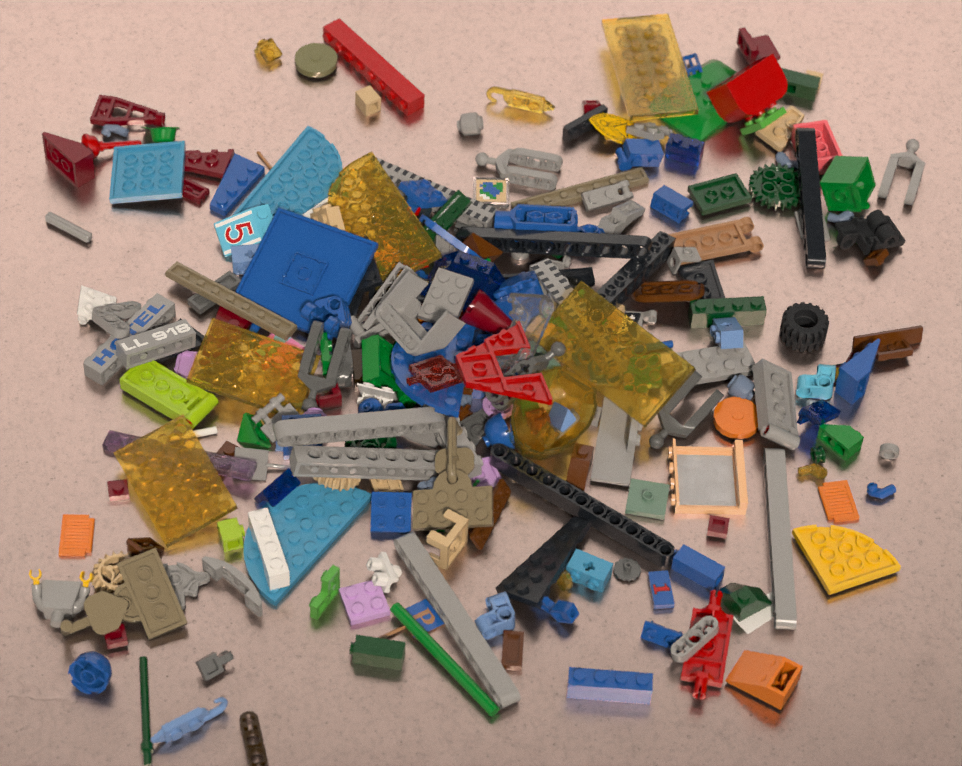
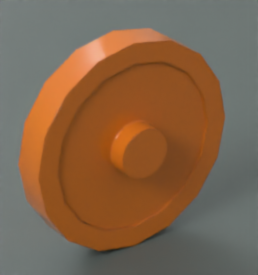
M730 397L722 400L717 404L713 413V423L716 429L722 435L732 439L751 437L758 431L756 405L752 401L740 397Z

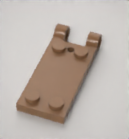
M750 217L669 234L676 238L674 247H695L701 257V261L745 251L757 253L764 248V244L759 236L745 239L743 233H749L754 229V224ZM682 262L681 265L689 264V263H693V262Z

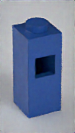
M685 544L679 550H675L672 558V570L710 591L716 589L723 579L725 566Z

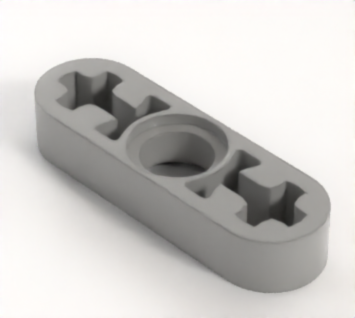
M705 616L671 646L672 659L675 662L683 663L692 657L718 633L717 619L713 616ZM692 636L700 637V641L696 643L689 641Z

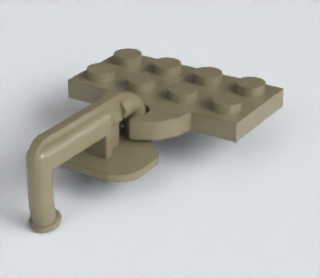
M452 416L447 421V449H441L435 456V471L439 476L434 482L433 489L413 490L414 531L452 529L456 523L443 517L447 509L469 519L468 528L493 526V487H473L468 475L474 470L475 456L469 448H457V436L462 434L463 429Z
M156 548L117 563L124 583L116 589L113 595L100 591L87 597L84 601L87 617L73 623L69 620L62 621L60 631L63 636H68L92 626L95 633L105 635L117 630L123 620L129 623L141 622L148 639L151 640L185 626L188 622Z

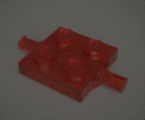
M442 355L409 365V372L413 377L406 379L409 386L421 383L430 393L463 383L456 362L452 363Z

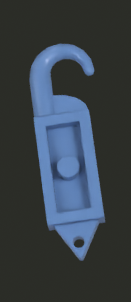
M219 697L214 700V703L221 702V704L209 711L206 708L198 707L162 725L161 730L151 738L152 743L165 741L167 744L170 741L180 739L182 735L190 731L199 729L204 725V722L221 714L226 709L228 700L224 697Z

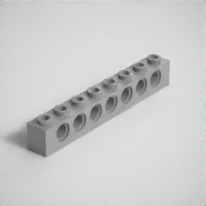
M293 445L289 461L294 477L428 481L434 476H439L435 471V456L440 450Z

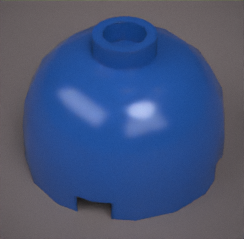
M501 413L487 420L484 426L485 436L482 437L487 447L495 444H503L512 450L518 447Z
M89 651L80 654L71 663L68 674H71V682L79 691L86 694H91V691L99 694L109 685L112 677V667L104 655Z

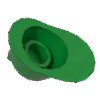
M141 127L149 129L154 143L174 142L176 131L180 129L179 127Z

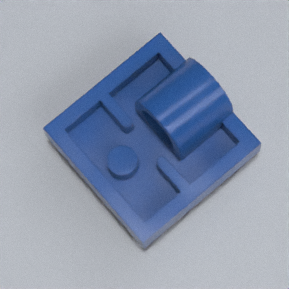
M372 492L370 533H410L412 493Z

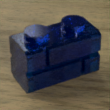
M671 133L666 144L664 158L699 167L704 153L705 142Z

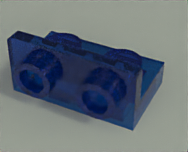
M821 399L802 407L798 413L797 423L801 425L810 421L812 424L820 426L838 418L841 411Z
M288 468L254 499L258 504L265 500L272 507H275L297 488L301 482L297 477L293 476L292 471Z

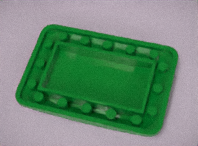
M711 59L702 64L703 72L699 73V70H696V74L693 75L690 72L689 76L686 77L685 75L652 101L649 106L652 114L693 142L704 141L728 123L718 115L706 92L737 72L717 59Z

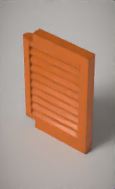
M847 480L822 483V486L818 487L828 520H833L834 523L859 520L860 517Z
M63 514L59 556L85 557L86 553H92L95 518H89V515Z

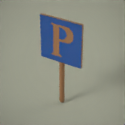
M427 599L405 608L428 633L445 625ZM403 625L377 638L385 639L406 629V627Z

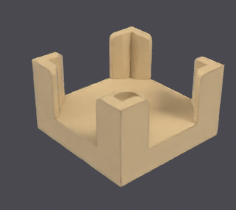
M447 509L443 517L456 523L452 529H445L444 535L431 530L426 539L428 544L440 549V556L432 552L428 554L436 566L446 571L465 547L468 540L469 519L450 509Z

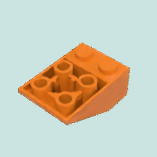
M744 650L725 682L781 710L799 682L803 666L783 656Z

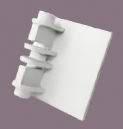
M81 285L77 309L79 323L84 325L89 320H92V309L116 304L117 297Z
M357 383L362 396L358 397L357 404H360L367 398H376L384 408L389 403H398L396 394L391 388L382 387L380 389L374 387L371 383Z

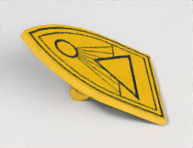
M606 113L594 115L589 119L591 124L605 136L606 140L624 144L625 139H637L635 135L626 133L627 126L634 125L636 123L634 121Z

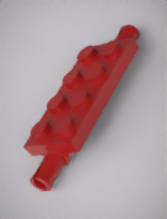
M716 590L710 591L709 603L705 608H693L689 629L703 617L713 616L718 621L719 631L692 657L683 662L680 679L695 683L692 696L697 699L698 693L701 692V700L706 698L707 685L722 688L734 615L726 614L720 607L723 593L719 590L717 597H715ZM692 636L689 641L696 643L700 641V637Z

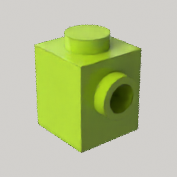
M237 517L217 522L218 536L224 553L244 548L243 536H245L243 525H239Z

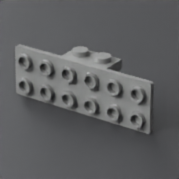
M611 388L605 389L591 481L629 486L635 446L640 445L641 435L637 433L642 431L643 419H640L643 393Z

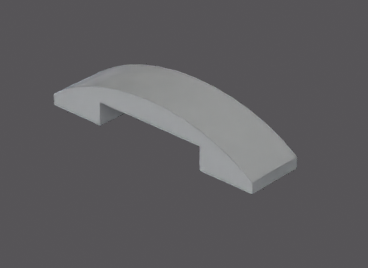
M207 556L202 558L204 572H208L210 577L216 582L222 577L245 595V606L259 618L263 615L260 595L247 576L222 560Z

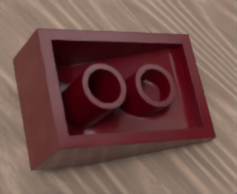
M47 132L42 133L45 159L77 188L95 178L94 155L90 148H86L80 142Z

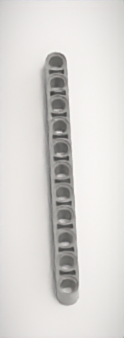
M764 448L763 465L774 629L796 630L797 612L785 449Z
M412 531L394 539V546L495 703L500 709H503L520 701L517 687L416 534Z

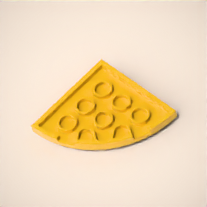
M807 525L792 530V535L828 595L884 577L901 569V565L887 549L883 550L874 543V539L855 530L835 525L830 527Z

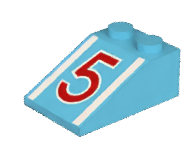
M269 204L247 209L214 223L224 258L231 257V246L260 244L273 219Z

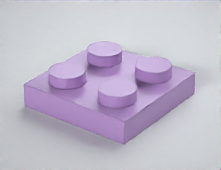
M372 580L339 588V595L351 626L390 615V609L381 586H374Z

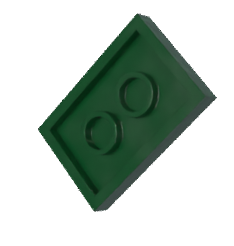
M737 173L689 185L687 190L702 215L747 204L752 199Z

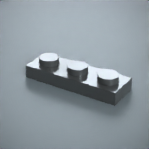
M228 271L216 279L215 282L235 291L241 279L231 271ZM197 293L187 299L188 305L199 314H202L216 304Z

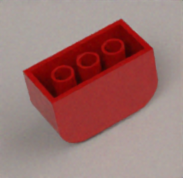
M772 53L752 62L706 93L718 115L728 123H735L743 119L748 121L755 116H760L765 113L766 108L770 109L777 104L776 101L785 95L788 85L786 76Z

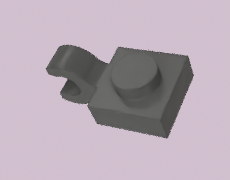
M227 650L221 652L218 656L216 652H211L195 661L203 680L208 681L224 671L222 665L233 660L234 656L231 651L228 652Z

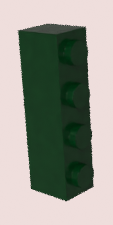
M764 296L696 299L689 303L688 318L691 329L710 328L713 325V319L735 317L741 326L764 325L767 309Z

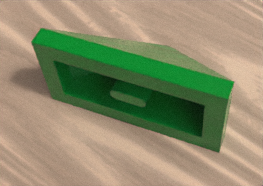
M245 412L237 441L270 448L269 439L260 430L263 426L261 420L255 424L251 419L254 415Z

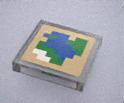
M473 177V199L494 208L509 209V178Z

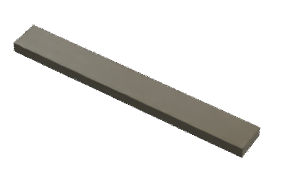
M639 167L511 202L510 207L513 209L518 204L563 207L582 202L581 194L584 192L617 184L624 180H628L629 188L648 184L649 178L644 169Z
M179 262L173 264L165 272L167 278L285 341L297 330V325Z

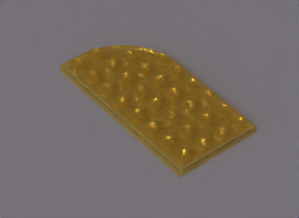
M372 151L351 162L339 172L338 178L331 184L329 189L328 204H331L332 207L339 205L346 232L360 237L367 236L369 240L378 243L379 246L374 256L383 283L398 262L405 266L407 265L416 272L442 258L441 252ZM401 268V270L398 272L397 277H398L399 274L402 272V270H403L402 268ZM381 286L376 287L375 290L378 291Z

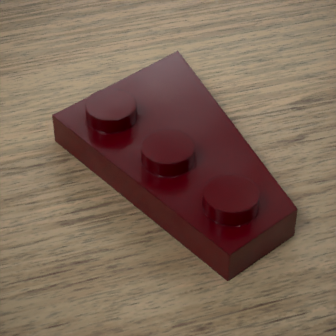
M218 149L211 150V152L186 150L184 171L222 179L234 156V149H228V152H218Z

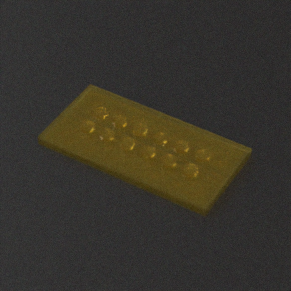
M669 14L602 19L601 25L629 120L636 121L697 115L699 108Z
M582 281L531 337L533 341L547 352L551 350L553 343L562 342L566 347L564 355L560 357L555 356V358L644 428L696 370L694 366Z

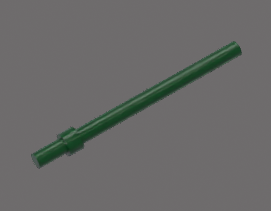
M141 656L139 658L142 723L140 753L143 755V766H152L151 754L153 753V743L151 742L148 659L146 656Z

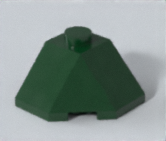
M731 582L718 589L723 593L722 603L739 622L772 605V601L759 587Z

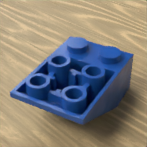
M880 339L875 340L873 343H868L864 350L860 353H855L850 361L844 362L839 367L835 392L851 405L865 394Z

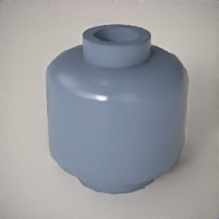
M743 374L735 375L727 385V388H729L728 394L732 397L751 400L755 394L753 390L755 388L754 382Z

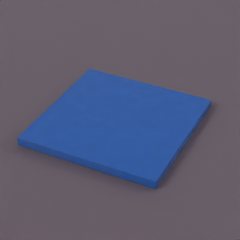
M278 207L235 292L296 324L297 330L309 334L312 323L301 317L304 305L308 302L314 304L317 300L331 296H338L350 305L379 245L377 242ZM340 302L335 305V310L340 307ZM329 311L322 322L325 323L330 316H337ZM327 333L328 340L332 341L334 336Z

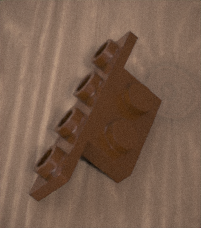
M919 325L854 336L852 352L854 354L860 353L868 343H873L875 340L880 339L876 355L877 361L912 356L913 348L910 344L922 342L923 327Z
M499 479L493 490V526L475 527L470 535V539L477 550L483 549L511 494V490L504 479Z

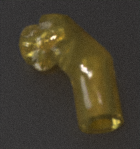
M816 463L798 467L800 477L811 475L818 479H824L828 474L826 468Z

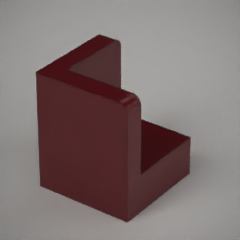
M338 383L335 388L329 389V392L316 396L315 400L318 408L327 411L342 407V394Z

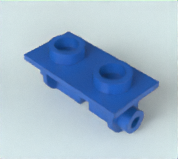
M645 620L641 638L671 649V646L684 634H682V631L678 632L654 623L652 620L651 622Z

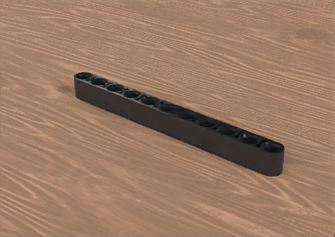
M461 227L455 235V238L463 243V240L473 232L496 248L508 253L645 259L648 257L653 245L649 237L640 235Z
M503 444L492 446L489 464L502 474L571 515L589 520L593 528L657 566L666 568L672 564L675 547L672 543Z

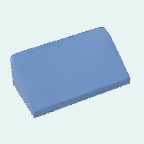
M554 402L546 422L555 429L564 432L577 419L568 408Z

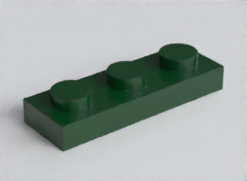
M458 189L431 220L447 231L473 202ZM425 225L421 230L434 241L437 234Z

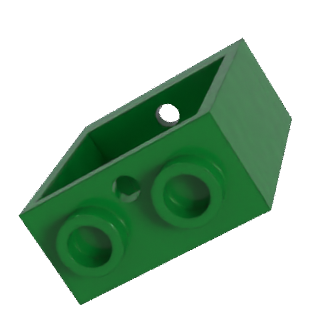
M371 335L369 338L362 340L363 382L371 383L374 387L380 389L388 387L393 392H396L400 388L395 382L396 378L391 372L390 366L394 345L379 335Z

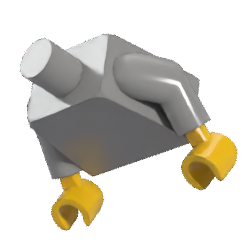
M32 569L29 571V576L33 580V584H31L32 599L38 610L44 613V618L51 619L50 625L52 627L60 628L63 620H73L76 613H79L84 608V601L90 594L91 587L89 583L94 580L93 573L90 572L89 579L85 580V571H82L80 573V580L82 582L42 580V583H40L39 579L42 577V571L39 569V576L36 578L32 577Z

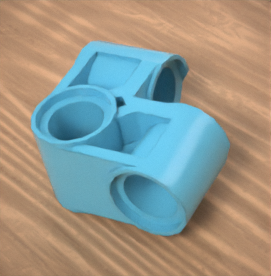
M819 364L816 374L800 375L797 378L796 395L800 398L830 399L833 394L836 365Z

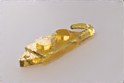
M493 86L486 92L487 98L492 102H497V100L491 94L497 93L503 95L504 101L509 106L541 114L544 111L554 110L555 108L544 96L516 89L510 90Z

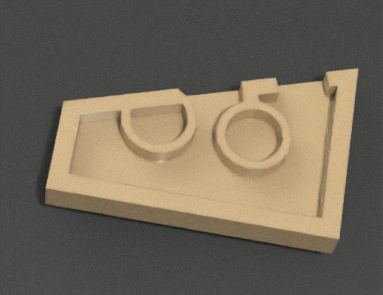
M794 106L787 108V113L755 133V135L778 152H782L790 141L793 124H800L804 120L805 115Z

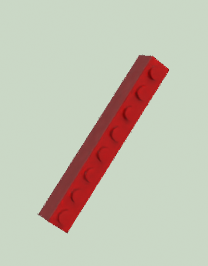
M340 18L323 26L322 37L325 43L334 48L336 53H339L357 72H360L368 82H371L389 101H392L400 111L409 116L424 108L425 95Z

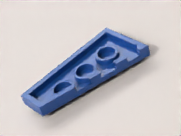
M235 153L210 202V210L226 216L265 172V167Z

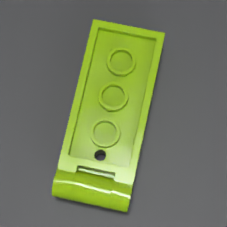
M156 361L132 367L119 379L122 390L190 429H194L219 403L215 395L201 389Z

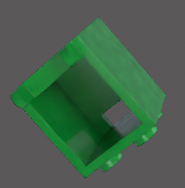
M835 156L820 181L828 211L848 210L851 212H861L862 209L870 208L867 200L873 192L876 183L868 157Z

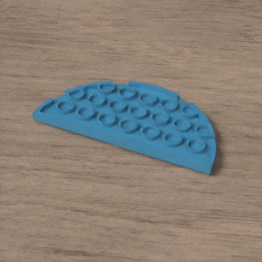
M307 126L233 215L265 204H269L273 217L278 207L303 215L333 193L337 195L343 176L342 161L338 150L333 143L325 139L324 134Z
M310 483L286 490L269 500L260 509L268 507L289 569L290 586L274 590L269 589L258 545L253 541L248 527L244 539V563L247 574L258 588V592L267 601L276 606L371 502L372 494L357 487L354 489L349 488L348 491L342 489L340 492L338 489L332 491V488H325L323 484Z

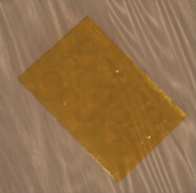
M212 318L186 381L188 384L259 409L264 408L272 397H276L281 393L285 397V400L280 403L284 408L290 403L298 413L301 411L302 403L309 390L298 378L300 363L304 353L303 349ZM316 355L310 375L314 376L321 358L320 355ZM274 408L271 413L277 414L278 411Z
M184 415L113 452L167 548L238 509Z

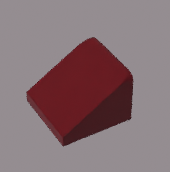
M583 100V115L601 106L600 101Z

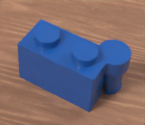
M625 139L623 151L622 147L615 151L618 158L617 164L621 171H628L632 166L659 167L664 156L659 140Z

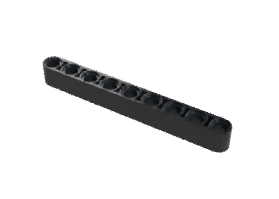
M796 128L795 145L806 268L825 269L826 249L815 128Z

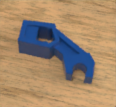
M544 597L542 600L543 605L540 609L549 613L557 622L572 624L579 616V612L572 602L558 600L555 603L549 597Z

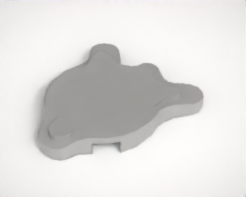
M177 562V565L168 566V563L163 564L182 610H184L185 596L196 597L199 586L210 581V574L208 572L194 571L189 566Z

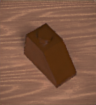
M575 443L566 482L584 491L593 461L594 446Z

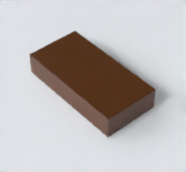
M504 630L501 665L505 670L522 671L523 631Z

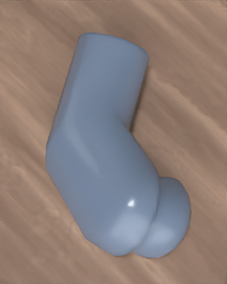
M105 124L101 131V134L107 137L111 135V132L123 137H127L129 129L117 124Z
M848 210L839 215L830 212L827 221L833 223L852 221L854 213Z

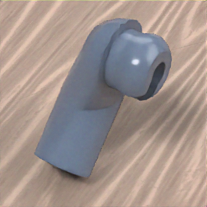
M784 152L776 154L775 159L781 164V167L787 164L788 169L792 167L797 169L796 160H790Z

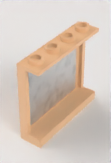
M672 439V446H668V458H671V462H669V474H672L670 490H673L671 505L674 506L675 513L746 515L748 496L743 440H735L734 447L676 446V439Z

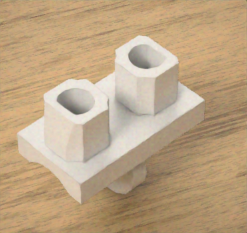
M380 552L378 558L370 557L366 564L368 571H375L372 576L373 585L381 586L383 593H389L391 584L397 582L402 574L399 566L390 563L386 552Z

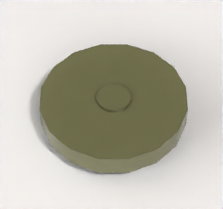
M311 43L298 49L295 53L294 61L296 69L301 74L320 78L333 73L337 68L338 57L335 50L330 46L322 43Z

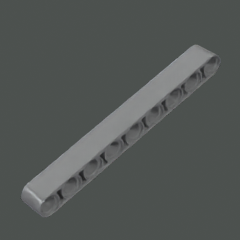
M422 407L281 420L273 425V431L279 446L290 447L293 445L438 433L447 427L444 415L435 412V408Z

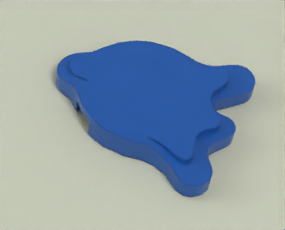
M524 271L517 276L505 280L500 288L493 293L494 298L498 299L507 294L517 293L523 288L535 287L538 285L536 272Z

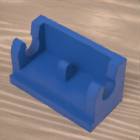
M663 185L653 193L650 207L680 224L689 215L690 212L687 210L693 206L694 201Z

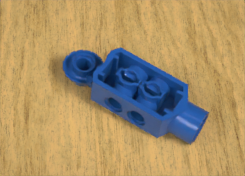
M518 204L511 211L496 210L494 228L605 234L604 230L596 225L587 224L578 227V215L574 207Z

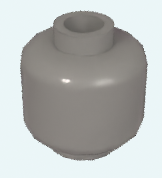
M476 112L462 114L460 120L457 121L458 131H461L464 136L480 134L481 130L484 129L482 116H479Z

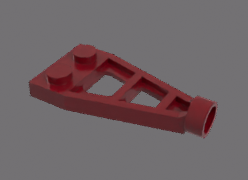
M99 95L90 117V123L102 126L105 124H117L120 126L153 124L163 127L166 116L164 112H158V110L119 97ZM115 107L127 110L124 117H112ZM133 111L144 113L143 117L131 118Z

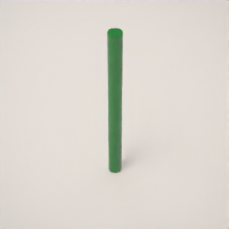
M399 602L393 604L390 612L491 717L496 715L500 707Z

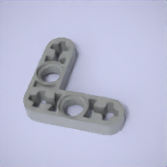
M127 301L92 309V321L117 339L129 337L130 326L123 319L131 318L137 310L141 309V304L136 301Z

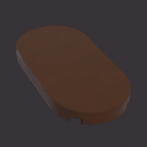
M694 280L644 282L631 295V299L644 303L692 301L704 296L705 287L702 283L699 285Z

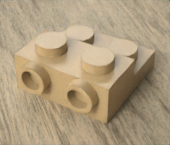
M331 204L312 209L311 219L345 231L339 205L332 207Z

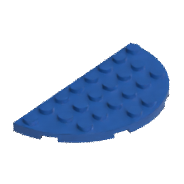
M424 322L421 325L428 332L434 324ZM465 324L445 348L417 356L408 354L396 342L392 350L390 366L399 388L422 406L426 404L435 408L437 413L458 418L464 382L455 359L456 355L472 347L475 327Z

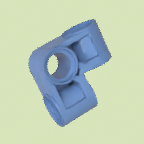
M504 591L487 597L485 602L489 612L479 616L474 621L485 640L503 634L504 630L512 631L515 628V612L507 593Z

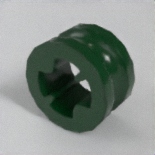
M818 446L817 449L815 447L810 449L813 464L825 463L826 455L822 446Z

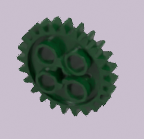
M771 163V167L764 164V169L759 166L758 171L754 170L753 175H750L748 187L751 197H756L755 202L761 201V206L768 205L767 209L773 206L774 210L780 207L784 211V207L791 209L792 205L797 207V204L800 203L798 171L794 172V167L788 169L787 164L781 167L780 163L777 166Z

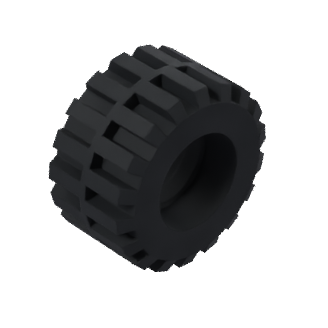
M794 303L793 306H788L787 310L783 312L779 334L782 337L781 340L786 342V346H791L795 351L812 352V349L817 350L819 346L822 347L826 340L829 317L823 309L820 310L819 306L812 305L813 303Z

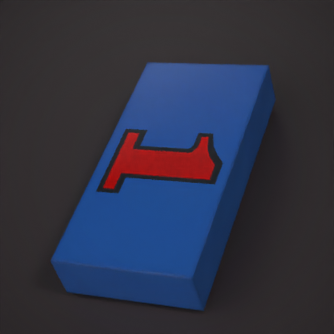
M668 570L648 572L654 609L674 608L675 602Z

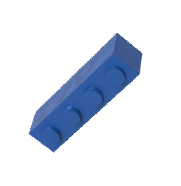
M569 667L567 698L651 704L653 673Z

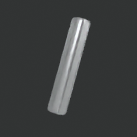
M48 212L45 215L46 222L86 243L92 240L91 232L52 212Z

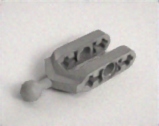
M916 139L907 141V152L891 154L878 197L887 199L897 165L914 169L904 200V204L913 206L925 167V162L914 154L920 147Z
M525 148L507 149L497 158L489 157L484 152L478 153L475 157V161L479 166L495 165L500 178L506 179L509 183L543 190H554L558 181L556 175L509 166V163L553 172L561 170L563 164L562 157L557 154Z

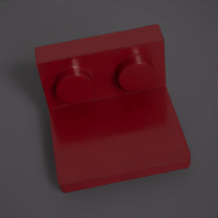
M745 27L739 28L736 44L748 65L772 53L777 60H780L781 56L769 35L752 38Z

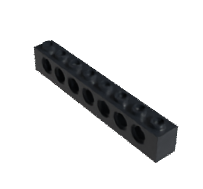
M659 231L651 239L653 245L647 258L630 259L589 298L585 317L601 325L669 258L676 238Z

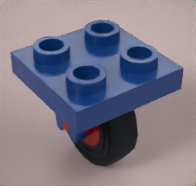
M425 179L404 181L398 187L406 194L402 203L404 217L413 224H421L422 222L419 221V218L422 214L429 218L433 207H442L448 201L441 191L436 190Z

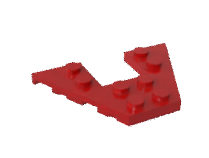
M517 321L516 325L508 330L503 329L499 334L486 338L484 343L476 347L474 345L467 351L456 355L455 362L466 388L552 405L553 398L542 373L504 377L496 359V356L530 352L531 346L520 321Z

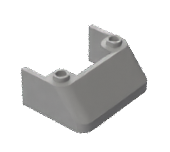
M408 271L379 305L375 314L376 318L399 345L412 356L443 349L466 323L445 311L427 332L415 319V316L421 309V303L417 296L427 286L428 282Z

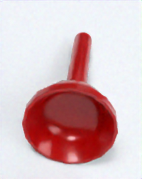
M84 133L81 139V143L93 152V159L100 152H104L107 149H114L117 146L141 144L140 140L104 143L95 136L88 135V133Z

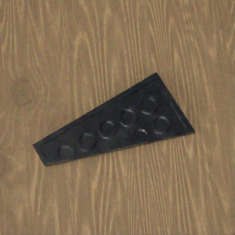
M577 516L571 518L549 540L544 542L539 549L495 587L497 594L505 591L510 599L540 609L543 605V598L548 597L550 594L551 585L557 583L569 562V556L575 552L577 543L582 542L591 527L589 520Z

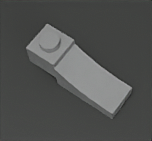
M629 200L613 207L611 214L601 218L598 228H602L605 234L621 235V232L632 221L644 214L646 208L633 200Z

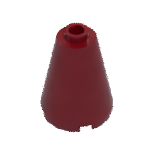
M481 289L476 293L460 318L467 325L492 334H499L501 330H508L513 327V321Z

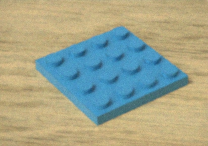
M185 141L114 147L109 195L110 204L182 198L186 153Z

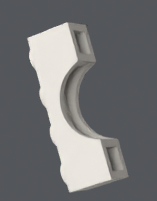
M268 507L248 512L249 529L253 541L258 545L269 589L274 590L290 586L289 569Z

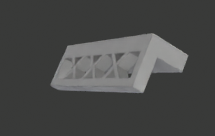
M398 262L357 320L363 329L367 331L380 323L375 315L376 310L408 271L417 275L410 267ZM401 268H402V269H403L402 272H401V273L399 274V276L397 277L398 272H399V271L401 270ZM366 316H369V317L367 318V320L365 321V323L363 324V323H362L363 320L366 318Z

